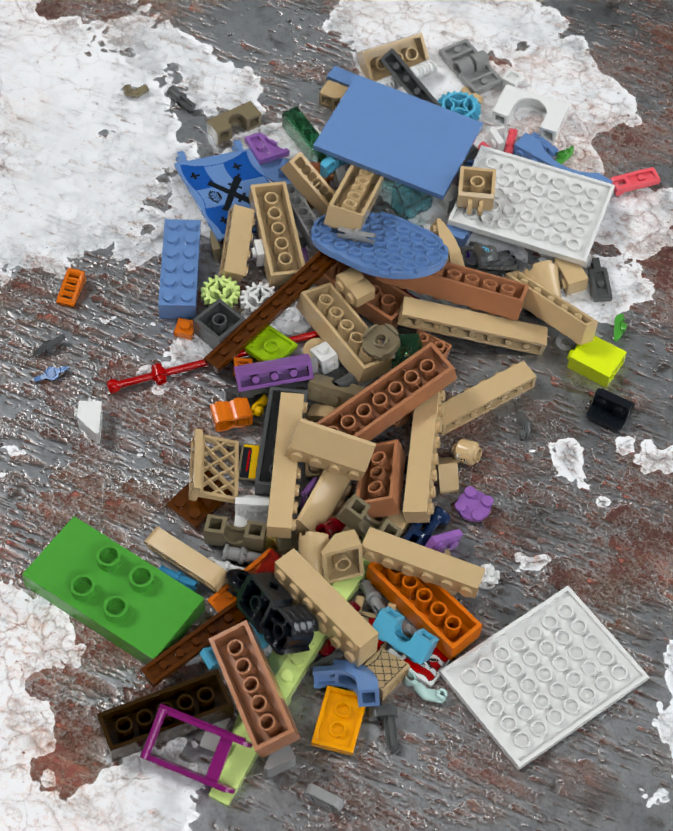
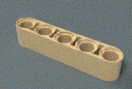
M156 526L145 539L144 544L150 550L214 592H218L226 583L227 571L162 528Z

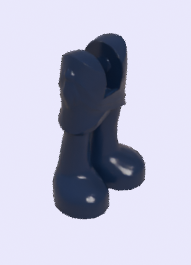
M436 506L434 514L430 517V523H427L423 531L420 530L423 523H412L401 538L425 546L438 525H447L451 517L444 509Z

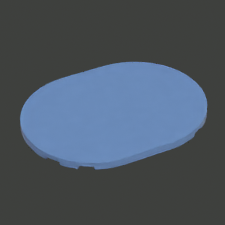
M380 211V214L370 212L361 229L364 232L376 233V238L368 237V239L375 240L374 245L359 241L354 243L353 240L337 238V233L345 234V232H340L338 229L325 225L326 214L318 218L311 228V241L319 251L360 272L388 279L421 278L440 271L448 260V247L443 244V240L438 235L401 217Z

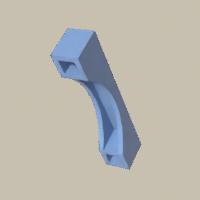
M525 133L514 144L513 155L610 184L613 183L612 180L600 173L581 172L561 165L545 151L539 139L528 133Z

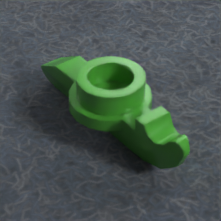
M572 145L570 148H566V150L559 151L555 161L563 164L573 155L574 146Z
M622 313L616 315L614 319L615 342L621 338L627 328V324L624 323V314Z

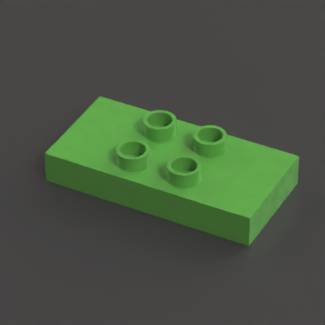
M75 516L22 574L24 585L145 665L180 641L205 610V601L202 596Z

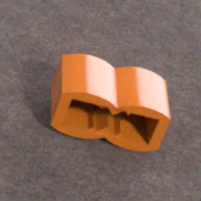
M236 397L229 402L217 401L210 405V415L215 432L243 428L253 424V415L247 398Z

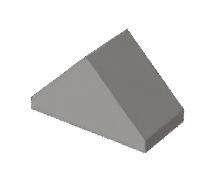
M290 745L269 754L264 766V777H272L296 766V757Z

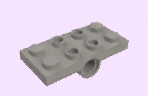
M467 38L439 50L438 55L462 83L469 88L471 93L482 94L502 85V78L489 65L487 53L484 50L477 51Z

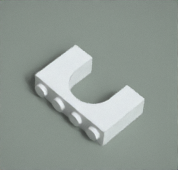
M506 84L492 110L490 123L498 126L504 125L507 128L512 116L516 112L532 110L539 113L544 119L540 126V137L542 136L554 144L567 118L569 104Z

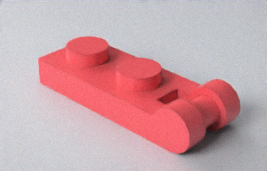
M654 167L610 178L613 181L612 184L615 185L614 193L616 196H620L624 192L657 185L661 180Z

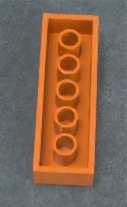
M371 562L367 565L366 579L370 580L391 603L396 604V608L418 630L424 628L438 637L440 640L436 647L450 661L480 637L482 624L441 586L426 583L414 576H407L395 569L385 568L376 562Z

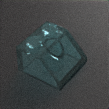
M396 183L393 185L391 209L398 217L405 220L412 219L432 207L433 196Z

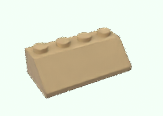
M423 33L410 35L356 52L363 74L366 78L375 82L392 75L379 60L391 48L399 54L409 67L429 59Z
M300 418L290 436L285 456L293 461L307 463L314 468L328 470L332 474L346 476L350 480L361 481L368 468L376 443Z
M324 469L296 519L297 540L299 533L302 532V535H305L306 531L316 532L318 524L326 523L329 518L336 517L337 512L340 511L345 503L344 499L352 493V480L340 474H332Z

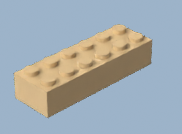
M351 164L328 205L324 224L333 229H338L339 226L354 230L358 228L361 231L382 190L385 177Z
M286 181L250 185L249 200L251 209L255 210L254 217H256L255 227L258 239H261L263 245V263L269 287L282 286L305 265Z
M331 282L300 293L296 308L322 340L326 341L338 354L339 361L348 372L355 376L358 384L389 372L394 357L391 356L381 362L369 357L365 353L362 337L369 327Z
M294 548L275 562V577L294 598L292 604H305L318 620L319 632L321 634L325 633L330 638L331 644L335 648H339L350 663H354L359 667L377 652L379 633Z

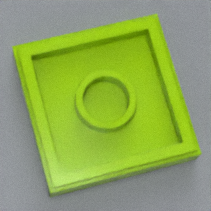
M269 325L245 347V352L259 362L289 357L298 348V344Z

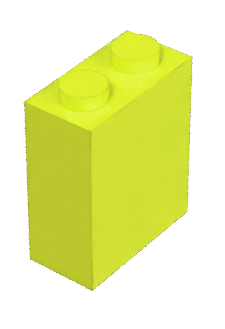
M594 335L593 341L583 345L576 344L575 350L571 349L567 356L569 360L567 368L607 388L623 365L627 352Z

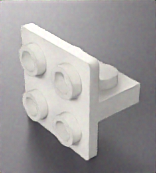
M238 494V497H235L234 526L245 527L247 520L267 523L270 496Z

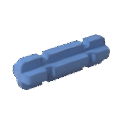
M537 132L531 134V136L541 141L543 148L550 156L555 157L559 151L557 147L552 146L549 141L542 136L540 137Z

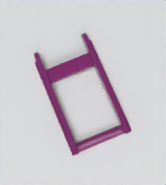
M160 703L140 758L224 793L234 794L236 790L234 787L219 781L233 742L248 748H252L253 745L242 736ZM166 714L220 736L206 776L151 753Z

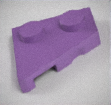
M460 529L434 535L430 537L424 547L444 553L445 550L455 549L464 534Z

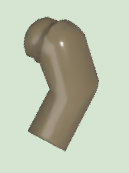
M130 84L123 86L124 94L129 97L138 98L149 92L146 84L136 89H132Z

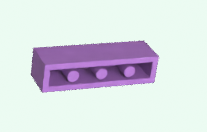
M309 353L234 366L238 392L314 379Z

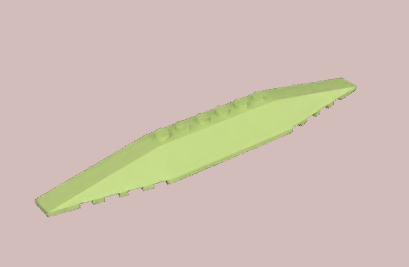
M363 558L364 575L330 583V585L349 603L358 591L359 584L365 579L367 565L371 562ZM314 632L313 639L309 644V651L277 655L273 650L267 659L287 706H289L291 697L328 636L325 633ZM238 713L232 733L242 736L251 742L241 716ZM233 742L219 781L236 789L235 793H224L211 788L210 798L227 807L229 806L259 756L253 746L248 748Z

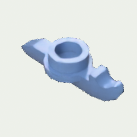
M69 366L60 368L48 367L44 374L33 379L35 382L46 378L48 380H55L59 373L66 371Z

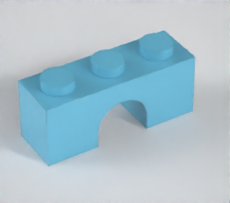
M389 606L381 609L372 625L379 633L378 639L388 642L394 650L408 655L409 659L415 663L423 664L428 661L440 639L424 628L416 631L412 638L407 637L402 631V623L405 616Z

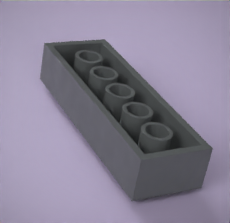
M270 387L255 479V495L270 496L281 392L304 394V402H308V390Z

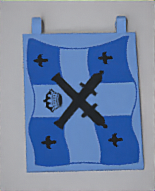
M240 140L233 141V152L187 161L184 151H178L177 163L174 164L175 169L217 241H222L225 238L228 211L234 204L251 209L249 200L250 185L270 183L251 150H243ZM255 225L252 227L251 233L253 234L257 233Z

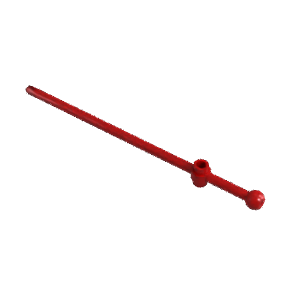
M311 331L288 338L298 343L320 336L316 331ZM243 349L236 357L240 358L249 354ZM202 359L165 369L162 367V364L157 363L151 366V373L120 381L116 379L108 380L106 383L108 392L113 394L117 393L120 388L150 380L155 381L157 385H163L167 382V376L205 367L208 364Z

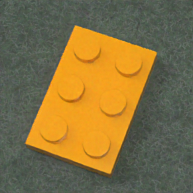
M327 685L311 746L353 756L366 707H358V698L353 691Z

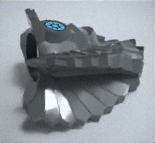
M470 241L469 246H460L465 267L503 278L506 273L519 270L515 256L510 255L509 250L498 252L496 247L485 246L477 241ZM470 249L473 250L476 265L467 263L466 256Z

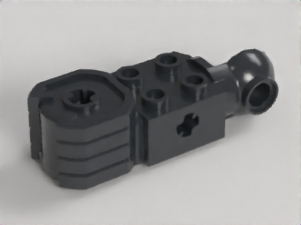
M231 569L226 573V582L229 586L228 591L237 597V608L258 633L264 634L266 642L277 655L310 650L309 644L313 639L314 632L319 631L318 620L305 604L291 605L294 598L271 572L250 574L245 570Z

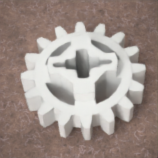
M253 282L252 287L246 286V291H241V309H244L245 314L249 312L252 314L276 292L275 287L269 288V283H266L264 286L262 282H259V285Z

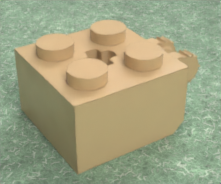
M461 166L457 207L467 208V215H471L472 209H477L478 216H482L483 210L492 211L495 196L496 169Z

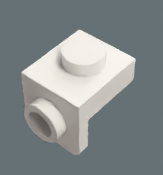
M504 125L489 130L487 142L491 148L500 151L504 150L505 141L503 139L506 129Z
M261 239L254 240L253 247L251 248V256L255 260L256 267L264 266V250Z
M326 341L310 349V355L318 358L321 372L324 375L339 367L338 354Z

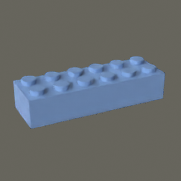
M165 219L158 302L159 318L194 319L197 316L201 220Z

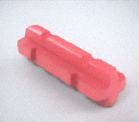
M509 129L504 152L513 154L518 133L517 129Z

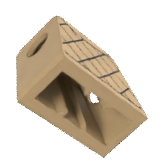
M380 649L374 656H371L363 663L377 677L379 698L382 701L403 681L405 676H408L407 674L410 670V665L385 649Z

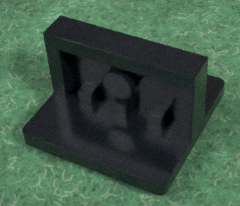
M598 388L594 394L592 404L586 413V418L619 433L634 409L635 403L603 388Z

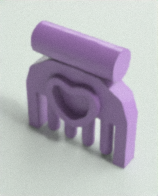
M313 477L301 491L300 512L319 480L317 477Z

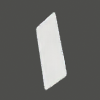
M230 718L212 725L225 729ZM205 731L199 746L214 752L220 736Z

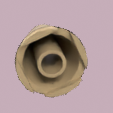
M552 260L541 261L533 264L531 270L528 271L527 268L523 271V274L561 297L558 266L555 261L554 263H552Z
M306 531L305 535H302L301 532L298 536L299 554L323 577L321 551L330 541L328 534Z

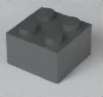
M219 298L193 319L194 334L214 349L246 319Z

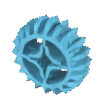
M454 90L452 93L442 94V97L438 99L443 108L477 121L479 120L481 115L480 103H478V98H474L473 94L468 95V91L462 93L461 90L460 92Z

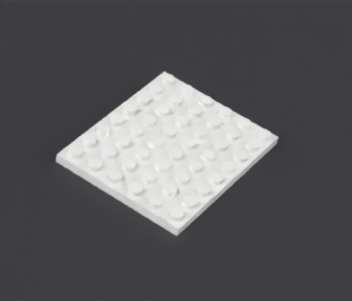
M481 145L472 167L496 169L493 210H483L482 216H478L477 209H472L471 215H467V208L457 207L456 200L447 224L585 266L615 185Z
M569 586L563 588L439 672V675L518 771L646 682L649 678L646 672Z

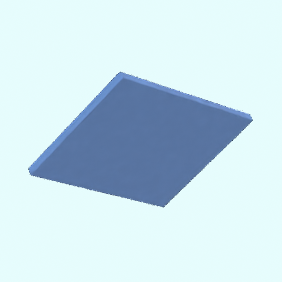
M356 74L314 143L313 149L443 200L479 135L483 122Z

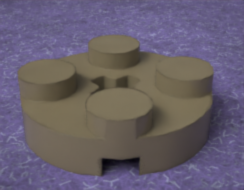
M390 324L372 325L364 332L362 337L365 353L369 357L381 362L393 356L401 346L398 331ZM385 339L383 344H378L377 340Z

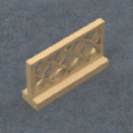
M195 428L190 447L189 500L197 501V498L201 497L235 504V497H238L239 441L203 435L202 429ZM205 442L212 443L215 447L210 449ZM224 446L234 447V450L229 453ZM219 450L224 456L219 458L214 452ZM208 455L214 460L211 464L205 459ZM229 459L233 465L228 467L223 461ZM219 465L224 471L219 473L214 466ZM207 470L214 475L210 479L204 474ZM227 473L233 478L230 482L223 477ZM217 479L223 484L220 488L214 483ZM209 485L214 491H204V487ZM228 488L233 493V496L226 495L223 490Z

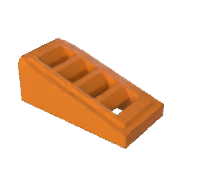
M73 268L67 269L56 304L74 308L86 282L84 271Z

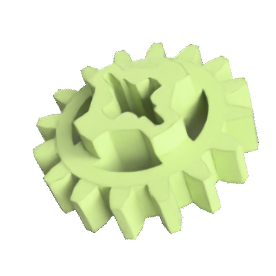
M215 275V279L209 277L208 282H203V287H201V300H204V305L209 304L210 306L220 298L233 308V303L238 304V299H240V286H237V281L232 282V277L225 279V275H222L221 278Z

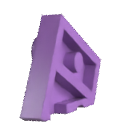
M261 132L245 137L244 142L253 153L259 165L289 156L290 151L288 148L282 149L277 146L278 142L269 139Z

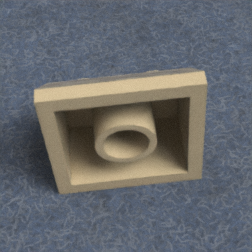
M355 529L334 534L321 551L323 578L330 584L364 575L362 544Z

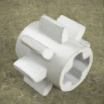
M491 564L481 565L480 567L485 568V573L480 587L483 589L494 588L495 584H498V580H500V571H495V567Z

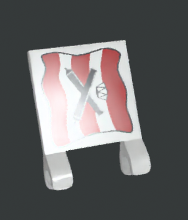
M406 624L403 629V633L410 638L417 631L410 624ZM435 647L430 659L423 664L411 661L406 654H403L401 657L392 648L387 650L410 665L409 671L414 672L416 678L429 687L434 685L440 676V670L446 667L450 661L437 647Z

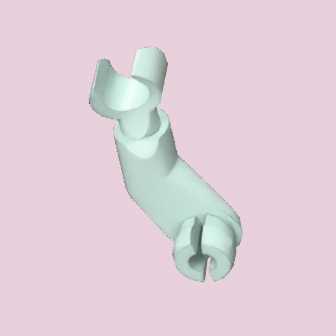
M409 671L407 674L413 681L409 680L406 676L404 677V684L406 686H413V690L422 700L443 703L446 700L447 691L445 689L426 688L421 682L419 683L416 680L414 672Z

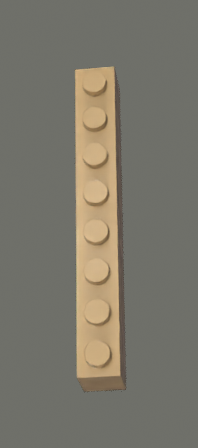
M405 296L399 308L398 325L536 355H542L547 346L548 327L508 320L504 317Z
M444 389L414 409L403 503V515L406 523H430V516L434 514L432 498L436 496L434 481H437V470L435 466L439 464L437 448H440L441 445L440 437L438 436L439 432H442L440 417L444 415L442 401H445Z
M281 392L267 518V537L291 539V532L296 531V519H293V513L297 514L298 502L295 501V496H299L300 484H296V481L301 479V467H298V462H302L293 461L291 458L286 457L285 454L290 436L299 419L306 420V418H303V413H307L308 402H304V394Z

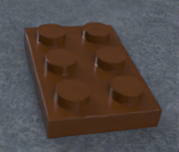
M209 470L204 472L209 479L214 476ZM218 479L214 481L219 488L223 486ZM188 483L166 504V509L196 531L206 521L207 515H213L225 502L198 497L197 501L189 500ZM209 485L204 487V491H214ZM228 488L223 490L226 495H233Z

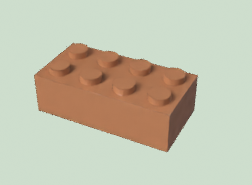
M398 439L376 443L366 473L361 481L357 480L356 495L370 505L367 513L372 519L401 513L406 454Z

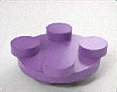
M469 486L459 496L454 508L463 519L470 522H480L489 515L494 500L491 496L476 491L474 487Z

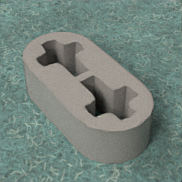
M308 784L303 793V796L308 801L334 814H339L345 805V802L340 797L314 784Z

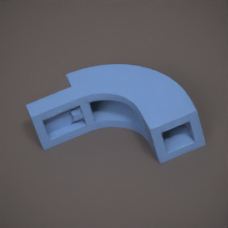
M333 660L334 665L313 667L314 689L327 688V685L344 687L352 690L357 695L358 707L380 706L377 677L366 666L361 664L357 667L348 660Z

